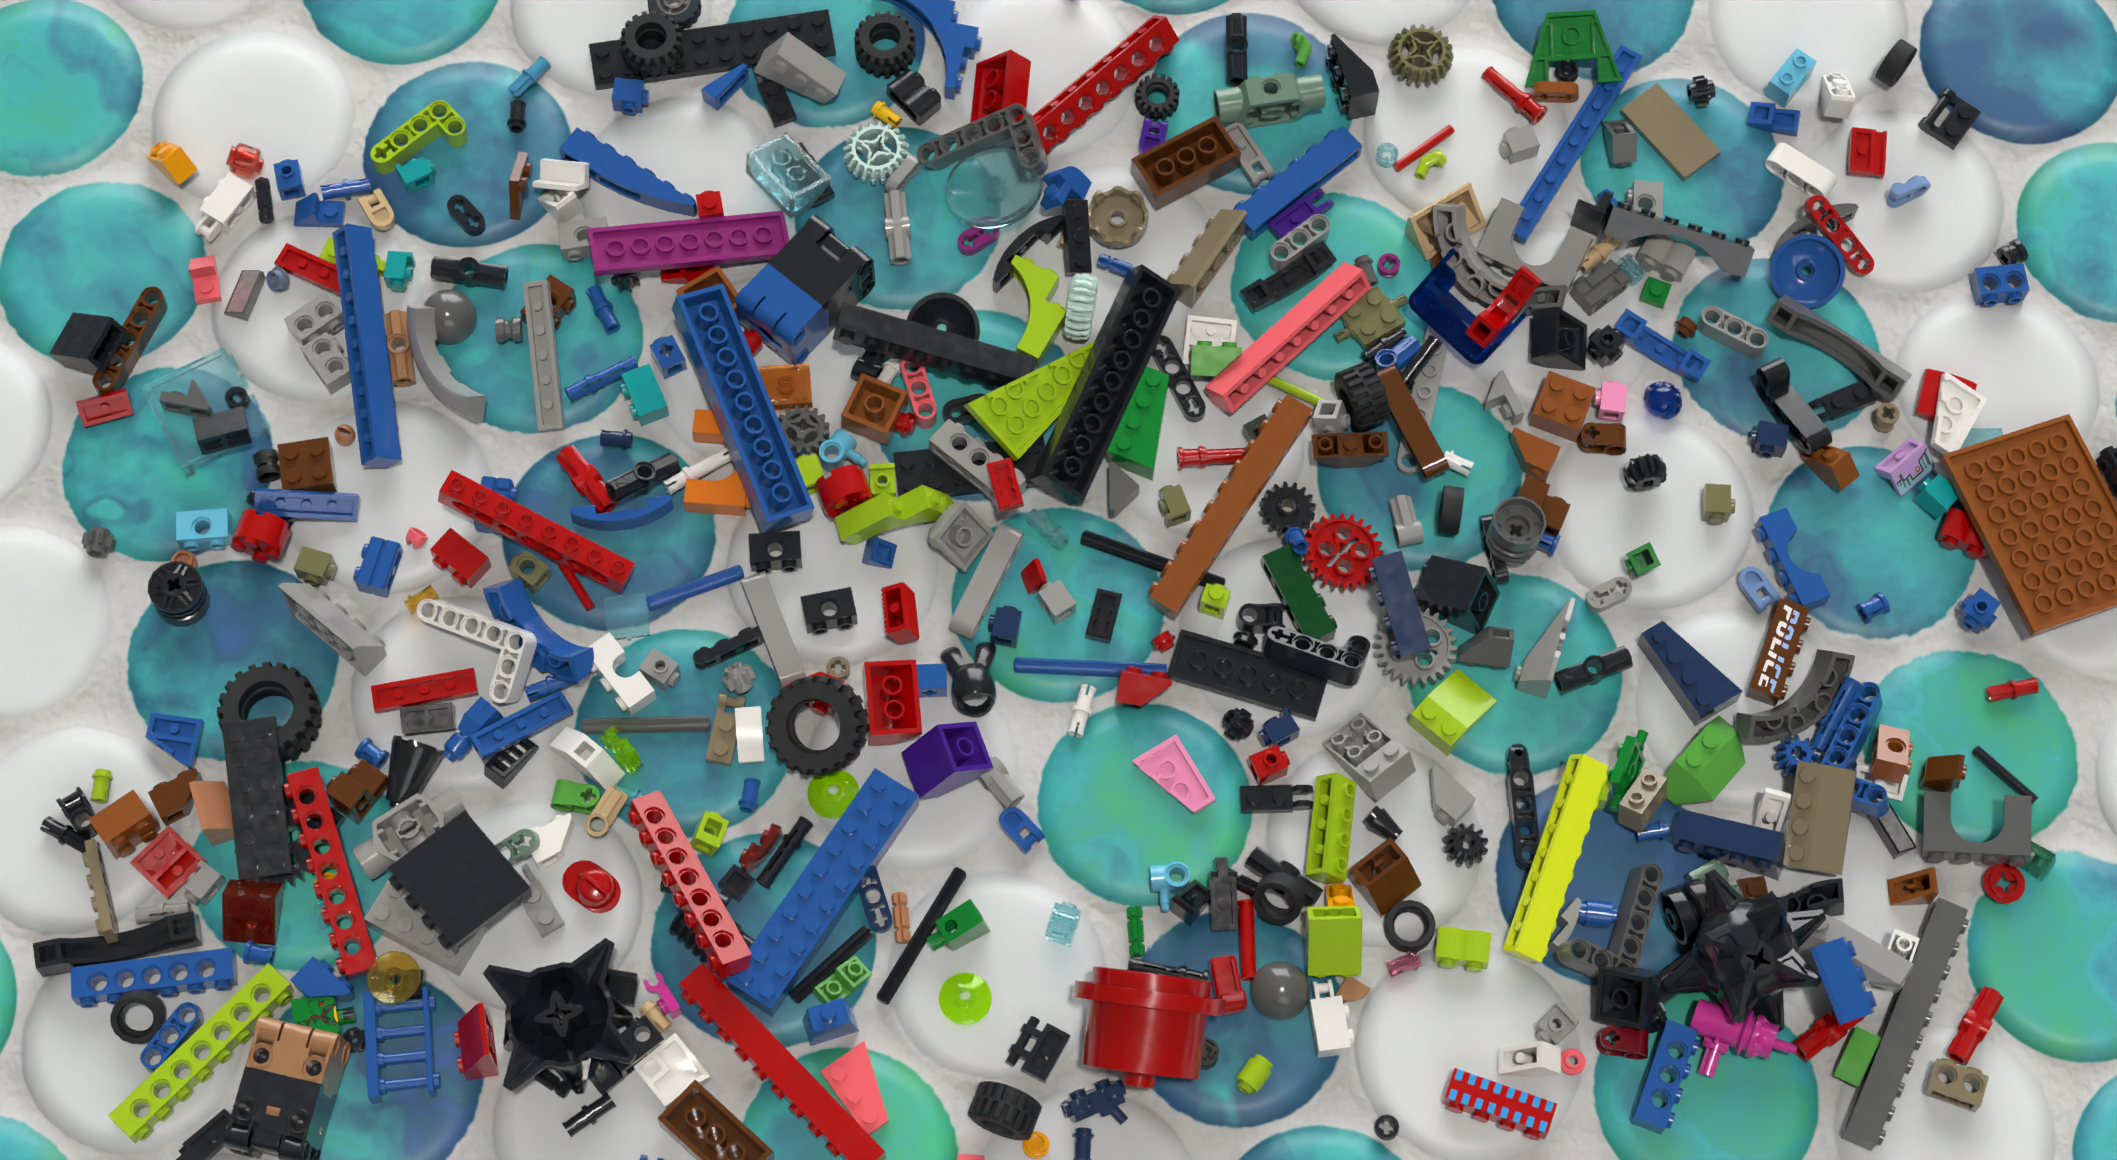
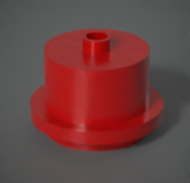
M1093 966L1091 982L1075 980L1073 996L1089 999L1082 1064L1124 1071L1123 1084L1136 1087L1155 1088L1156 1075L1199 1079L1208 1015L1224 1016L1226 1000L1210 997L1212 981Z

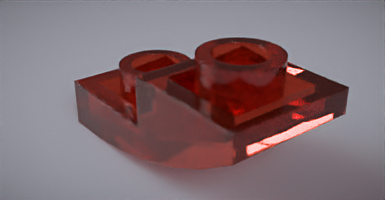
M772 823L769 830L765 829L759 841L761 846L751 842L749 849L742 851L739 859L742 870L748 874L753 872L771 855L783 836L781 826Z

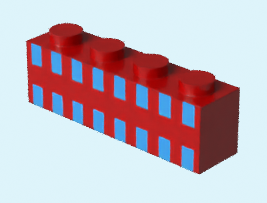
M1457 1068L1453 1070L1442 1102L1452 1112L1472 1114L1473 1118L1480 1122L1487 1123L1488 1120L1495 1122L1503 1130L1512 1132L1515 1129L1523 1132L1525 1137L1536 1141L1540 1139L1545 1140L1557 1107V1103Z

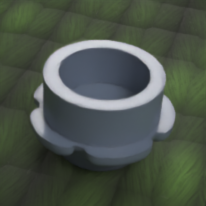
M275 267L267 273L266 282L271 290L281 292L287 288L289 276L282 268Z

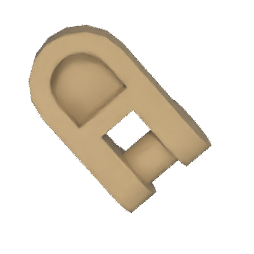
M380 188L373 190V194L367 197L363 195L357 198L361 209L375 229L385 231L394 225L395 216L393 210ZM377 202L379 203V205L371 208V205Z

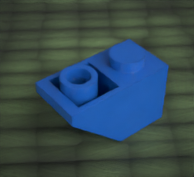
M312 957L290 979L294 987L306 998L334 997L337 1003L352 1002L355 999L351 992L353 986L342 976L340 979L336 978L332 974L334 969L324 959L319 962L316 958Z

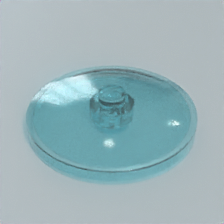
M994 145L960 160L953 167L946 181V200L952 214L963 224L977 229H999L1018 222L1034 209L1042 195L1043 177L1042 175L1036 176L1031 174L1021 165L1015 146ZM1032 159L1030 166L1034 165L1037 161Z

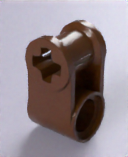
M1587 423L1582 427L1581 433L1577 438V447L1584 453L1622 455L1626 452V426L1620 423Z

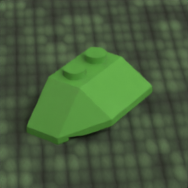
M1717 716L1701 731L1664 776L1667 778L1666 800L1673 806L1711 802L1720 794L1746 763L1741 738L1737 729L1722 717Z

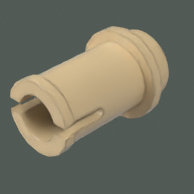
M649 1000L639 1009L640 1017L645 1015L658 1032L663 1034L669 1029L668 1026L670 1027L673 1023L657 1008V1002L653 1003Z

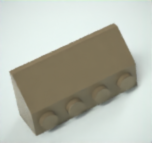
M1221 209L1216 217L1214 215L1210 217L1205 227L1206 231L1203 235H1197L1192 244L1193 249L1191 252H1186L1182 256L1178 270L1176 272L1172 271L1167 278L1168 282L1181 290L1177 301L1191 309L1194 307L1243 238L1247 219L1246 211Z
M1798 761L1783 860L1784 866L1791 869L1842 875L1857 775L1856 771L1825 764Z

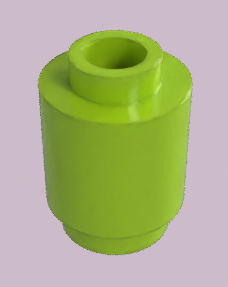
M1259 1054L1249 1058L1235 1078L1238 1083L1237 1088L1246 1095L1251 1093L1257 1094L1272 1074V1063Z

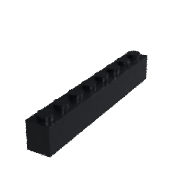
M846 302L842 304L833 335V340H837L845 345L858 346L869 352H878L888 355L893 359L910 361L918 366H927L942 373L961 376L966 380L972 379L983 382L991 387H1002L1033 372L1036 357Z

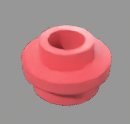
M1570 1048L1561 1053V1070L1564 1073L1577 1075L1583 1071L1586 1059L1581 1051ZM1574 1057L1577 1060V1064H1569L1568 1058Z

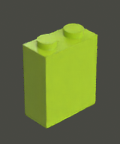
M1360 906L1307 907L1306 968L1308 976L1323 978L1328 975H1340L1342 977L1361 975L1362 914Z

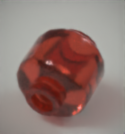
M238 143L236 147H231L226 165H229L231 173L250 179L254 176L255 172L260 174L265 160L260 158V149L245 143Z

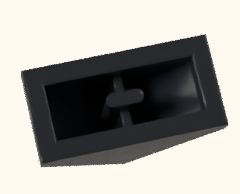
M1194 879L1173 896L1170 912L1191 927L1210 903L1209 889Z

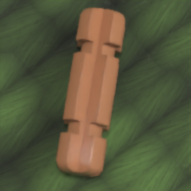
M904 892L893 893L891 896L892 905L895 906L892 908L894 929H897L895 931V941L898 944L909 943L911 939L910 931H908L910 928L908 907L905 906L908 904L907 895Z

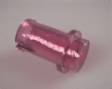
M1411 950L1408 951L1407 955L1386 961L1391 977L1412 969L1417 971L1418 967L1422 966L1418 952H1412Z

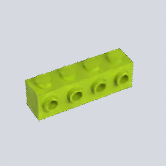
M1338 773L1316 776L1305 874L1326 885L1346 882L1357 782Z

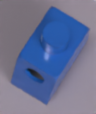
M845 998L809 1007L802 1020L810 1046L859 1032L852 1007Z

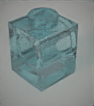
M1055 902L1046 929L1045 939L1071 947L1080 920L1081 910L1069 902H1062V904Z

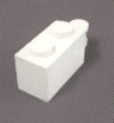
M230 172L225 178H221L212 194L202 201L199 209L202 219L196 225L194 232L197 235H204L205 239L209 242L213 241L220 231L228 235L257 199L253 186Z
M1328 979L1326 983L1318 984L1317 981H1313L1314 999L1310 1000L1308 1008L1317 1058L1349 1054L1351 1045H1354V1035L1352 1029L1347 1028L1346 1019H1350L1348 1004H1343L1342 995L1334 996L1331 979ZM1328 993L1329 997L1320 998L1319 994Z

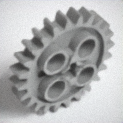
M1429 608L1425 610L1424 614L1421 613L1427 636H1433L1438 641L1437 643H1430V653L1401 661L1400 658L1393 654L1390 641L1394 640L1391 630H1386L1384 622L1380 624L1379 628L1381 631L1376 632L1375 637L1378 640L1374 641L1373 647L1378 649L1375 651L1374 657L1381 658L1378 662V667L1386 666L1384 675L1392 672V681L1394 682L1401 678L1402 686L1407 681H1411L1412 688H1415L1416 682H1420L1422 687L1425 688L1427 680L1434 685L1436 683V676L1444 679V671L1450 672L1452 668L1450 663H1455L1456 656L1453 654L1457 653L1458 647L1453 645L1456 643L1457 637L1450 636L1453 632V627L1445 629L1447 619L1439 622L1438 612L1433 616H1429ZM1426 659L1430 665L1422 666L1418 660Z

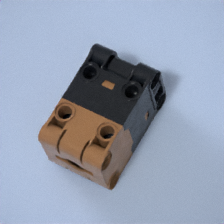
M260 1016L255 1026L253 1041L230 1120L224 1132L223 1146L229 1149L230 1152L260 1159L262 1154L277 1157L279 1160H320L321 1148L344 1067L349 1058L351 1044L337 1033Z

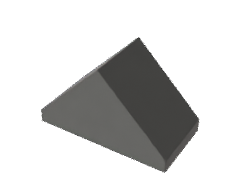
M1109 462L1108 466L1109 519H1114L1139 496L1140 486L1114 462Z

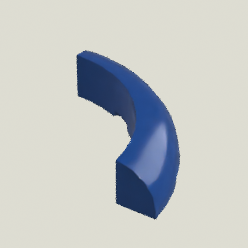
M522 578L500 582L483 588L487 604L495 619L499 618L504 623L530 631L535 635L537 646L531 662L532 666L541 672L548 671L556 675V679L568 682L581 681L589 674L594 661L593 647L575 645L556 634L534 608L525 590ZM521 637L518 642L520 648L523 644Z

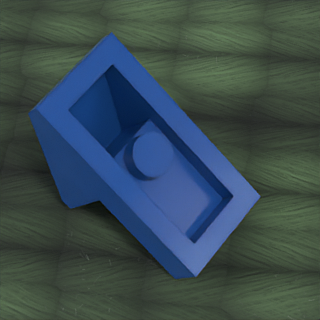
M316 192L296 202L294 227L340 228L344 225L346 204L344 201H320Z

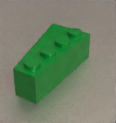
M1148 366L1145 367L1108 447L1106 463L1114 462L1121 469L1153 481L1169 384L1168 374Z

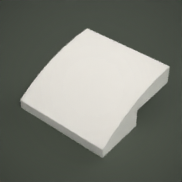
M1188 315L1183 363L1191 365L1192 345H1197V341H1212V346H1222V342H1235L1237 320Z

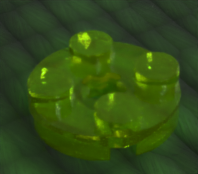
M611 725L599 737L601 742L608 750L612 749L617 756L614 759L622 770L626 769L630 774L632 772L636 773L644 767L640 763V756L625 737L619 739L616 736L619 730Z

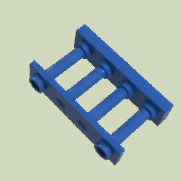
M428 986L422 987L423 998L382 1002L377 999L374 992L363 993L368 1098L372 1104L383 1103L382 1094H387V1091L428 1087L431 1098L437 1097L436 1089L441 1088L440 1073L435 1072L432 1011L436 1010L435 994L431 995ZM423 1009L424 1024L391 1028L379 1026L378 1016H383V1013ZM425 1035V1050L392 1054L380 1052V1042H384V1039ZM426 1061L427 1076L386 1080L381 1077V1068H385V1065Z

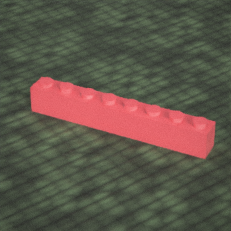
M1343 262L1205 386L1212 403L1230 413L1237 410L1371 289L1363 269Z

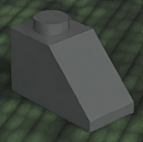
M1626 119L1602 122L1607 157L1617 166H1626L1630 162H1637V133Z

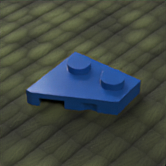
M151 712L145 737L149 742L188 769L193 770L204 721L202 719Z

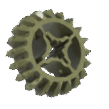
M1414 24L1410 27V30L1404 27L1401 34L1397 33L1388 51L1389 65L1393 67V74H1400V81L1408 79V85L1412 84V82H1417L1418 88L1423 82L1428 87L1431 85V81L1437 84L1440 81V77H1446L1447 71L1451 69V62L1454 58L1452 44H1448V36L1442 37L1441 30L1435 33L1433 25L1429 29H1425L1424 24L1419 29ZM1408 47V56L1404 58L1402 51ZM1437 53L1440 60L1434 64L1432 62L1433 56Z

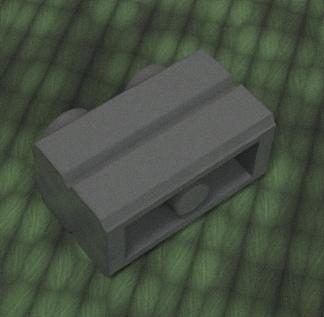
M1611 259L1605 264L1599 262L1592 268L1590 275L1587 277L1582 275L1572 284L1571 298L1581 306V309L1588 316L1594 314L1628 288L1629 277Z

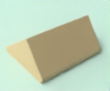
M1470 182L1408 217L1404 234L1424 260L1431 259L1436 253L1441 251L1438 238L1434 232V204L1466 205V221L1469 235L1487 225Z

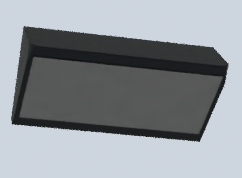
M1889 803V811L1884 816L1873 817L1867 815L1893 859H1896L1916 849L1917 846Z

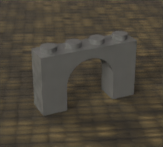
M1924 791L1922 859H1928L1929 862L1940 863L1944 860H1955V863L1968 864L1971 861L1981 862L1984 865L2008 863L2014 867L2029 864L2031 858L2032 796L2005 795L2001 832L1991 841L1973 843L1961 838L1952 826L1951 792Z

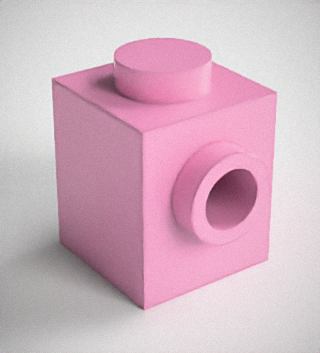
M1617 381L1602 383L1600 391L1596 390L1594 396V405L1598 406L1597 420L1622 423L1626 410L1628 385H1622Z

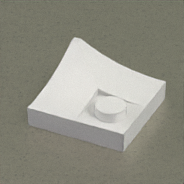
M676 1033L634 1066V1069L666 1109L694 1080H697L702 1085L712 1079Z

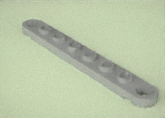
M1440 295L1432 303L1424 342L1429 335H1433L1442 342V346L1439 347L1415 379L1411 394L1429 428L1457 310L1456 301L1449 295ZM1440 303H1447L1451 310L1444 313L1439 311L1437 306ZM1402 437L1396 467L1401 474L1412 476L1420 468L1417 463L1413 467L1403 465L1402 459L1407 457L1414 459Z

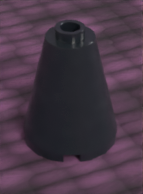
M393 736L386 799L390 800L389 806L396 807L416 793H420L441 759L442 750H437L433 746L412 739L407 741L402 739L401 736Z

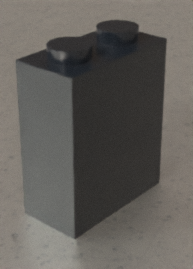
M73 312L49 355L65 368L104 373L125 337L127 330L112 317Z

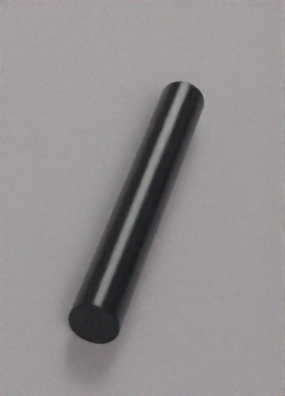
M1979 745L1974 749L1972 754L2018 794L2032 796V804L2039 798Z

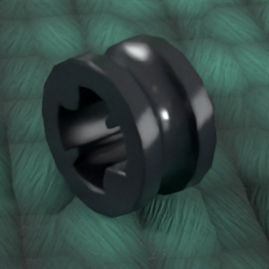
M234 386L227 390L225 394V401L229 409L242 406L245 410L249 406L250 399L244 388ZM237 395L242 401L237 403L233 397Z
M1391 1115L1380 1116L1375 1124L1376 1135L1385 1141L1394 1139L1399 1131L1397 1119ZM1384 1121H1389L1390 1126L1394 1127L1395 1130H1390L1389 1134H1384V1130L1379 1128V1125H1384Z

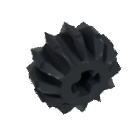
M1650 454L1645 456L1639 455L1637 458H1631L1630 462H1627L1623 469L1625 483L1633 491L1651 490L1653 487H1659L1661 483L1666 481V464L1657 454L1651 456Z
M1463 823L1459 824L1458 829L1450 828V835H1446L1444 838V842L1447 844L1444 846V852L1451 853L1448 858L1449 862L1455 859L1458 860V867H1461L1463 862H1466L1469 868L1473 866V861L1481 863L1483 860L1481 855H1486L1488 849L1485 847L1488 843V838L1481 837L1484 832L1482 829L1475 832V825L1473 823L1470 824L1468 829H1466ZM1463 842L1469 843L1468 849L1463 847Z

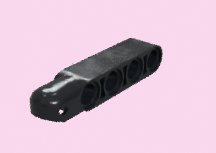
M1512 744L1506 762L1508 772L1507 796L1514 861L1519 869L1530 871L1533 860L1524 859L1521 853L1529 852L1535 857L1540 843L1534 781L1530 771L1527 748L1522 744ZM1514 778H1522L1526 784L1518 785L1514 782ZM1523 802L1529 809L1521 810L1516 804ZM1526 827L1531 831V834L1523 835L1519 828Z

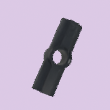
M1232 13L1225 18L1226 84L1237 87L1244 80H1248L1247 16L1241 13ZM1238 48L1241 51H1234L1232 49Z
M434 256L431 262L430 276L431 279L460 282L468 288L482 285L505 289L509 269L508 266L478 262L472 257H464L460 260ZM468 270H474L472 274H464Z
M668 452L649 462L640 461L636 463L634 469L606 481L607 495L612 501L619 502L636 493H647L653 485L680 472L681 467L678 458L674 453Z
M1625 646L1601 655H1591L1581 663L1555 672V685L1562 695L1586 685H1597L1604 678L1632 668V656ZM1595 667L1599 673L1593 674L1587 668Z
M1258 846L1252 851L1245 863V867L1262 878L1274 872L1293 876L1301 883L1305 891V907H1313L1323 892L1322 888L1303 877L1293 864L1285 860L1279 861ZM1273 889L1275 892L1281 895L1287 894L1282 890Z

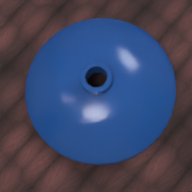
M1800 234L1786 240L1774 253L1770 264L1771 283L1780 297L1787 294L1807 308H1815L1829 302L1840 291L1845 279V262L1839 249L1830 240L1816 234ZM1804 266L1811 267V273L1809 275H1804L1802 273V268Z

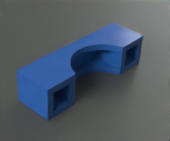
M1787 507L1759 517L1754 528L1755 536L1759 542L1763 543L1766 549L1765 556L1770 564L1773 563L1777 581L1781 586H1784L1787 592V600L1810 608L1809 611L1826 605L1831 595L1820 573H1810L1801 570L1792 562L1788 554V543L1793 539L1797 527Z

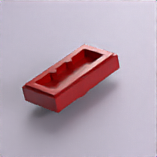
M1007 458L986 463L998 511L1003 512L1024 507L1012 459Z

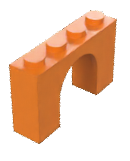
M695 409L692 429L694 442L727 446L713 411ZM737 470L722 480L686 479L683 500L685 512L746 517L747 508H751Z

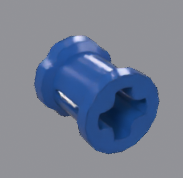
M1544 532L1538 548L1549 552V556H1553L1561 536L1558 534L1554 536Z
M1877 592L1872 599L1864 603H1857L1856 611L1861 620L1868 624L1872 621V618L1879 614L1890 612V605L1885 596Z
M370 738L364 739L354 754L356 758H362L378 770L386 764L390 756L387 750L382 751L375 746Z
M248 940L243 954V963L249 964L253 962L263 965L269 963L272 966L276 955L275 945H270L269 947L254 944V941Z

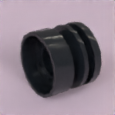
M182 561L168 562L157 568L148 581L149 597L159 616L167 624L175 627H188L197 623L205 616L210 605V596L199 572L192 565Z

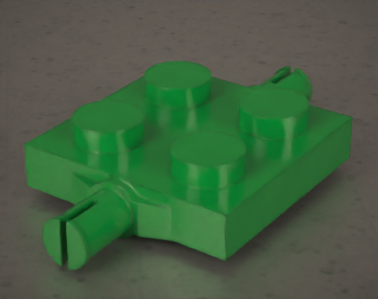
M1638 730L1636 737L1626 736L1624 743H1621L1618 747V759L1615 767L1612 766L1609 770L1608 781L1612 787L1613 797L1608 808L1613 812H1618L1620 801L1641 773L1645 762L1643 756L1644 744L1649 735L1645 730Z

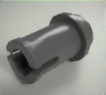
M1368 255L1357 257L1354 260V266L1363 269L1371 287L1377 285L1379 281L1372 266L1373 259L1369 258Z

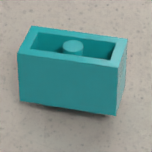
M650 364L621 374L623 383L619 384L624 399L628 397L630 399L631 405L628 408L633 420L638 418L642 427L669 416L667 403Z

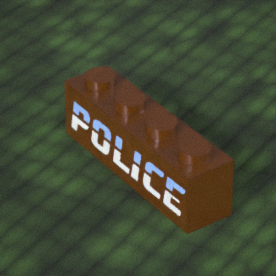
M1782 598L1779 599L1746 697L1774 707L1779 699L1784 700L1789 687L1785 685L1787 676L1792 677L1796 663L1792 662L1794 654L1799 655L1804 642L1800 640L1801 633L1807 632L1811 618L1807 617L1810 608Z

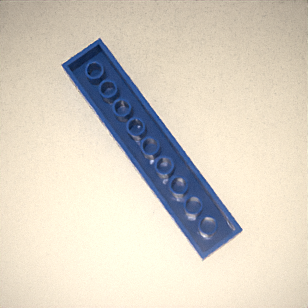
M724 284L676 296L672 306L673 314L761 532L765 533L808 520L814 510V505Z
M875 768L750 946L749 950L752 956L749 969L730 975L727 979L730 991L769 1016L773 1017L789 995L788 993L793 989L858 895L859 888H862L864 881L867 882L870 872L873 871L875 866H878L918 808V794Z

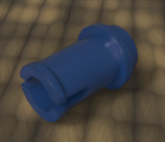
M624 429L623 432L601 430V446H621L623 449L632 447L633 433L628 432L627 429Z
M1076 1128V1132L1073 1133L1075 1138L1074 1160H1091V1139L1094 1138L1092 1129Z

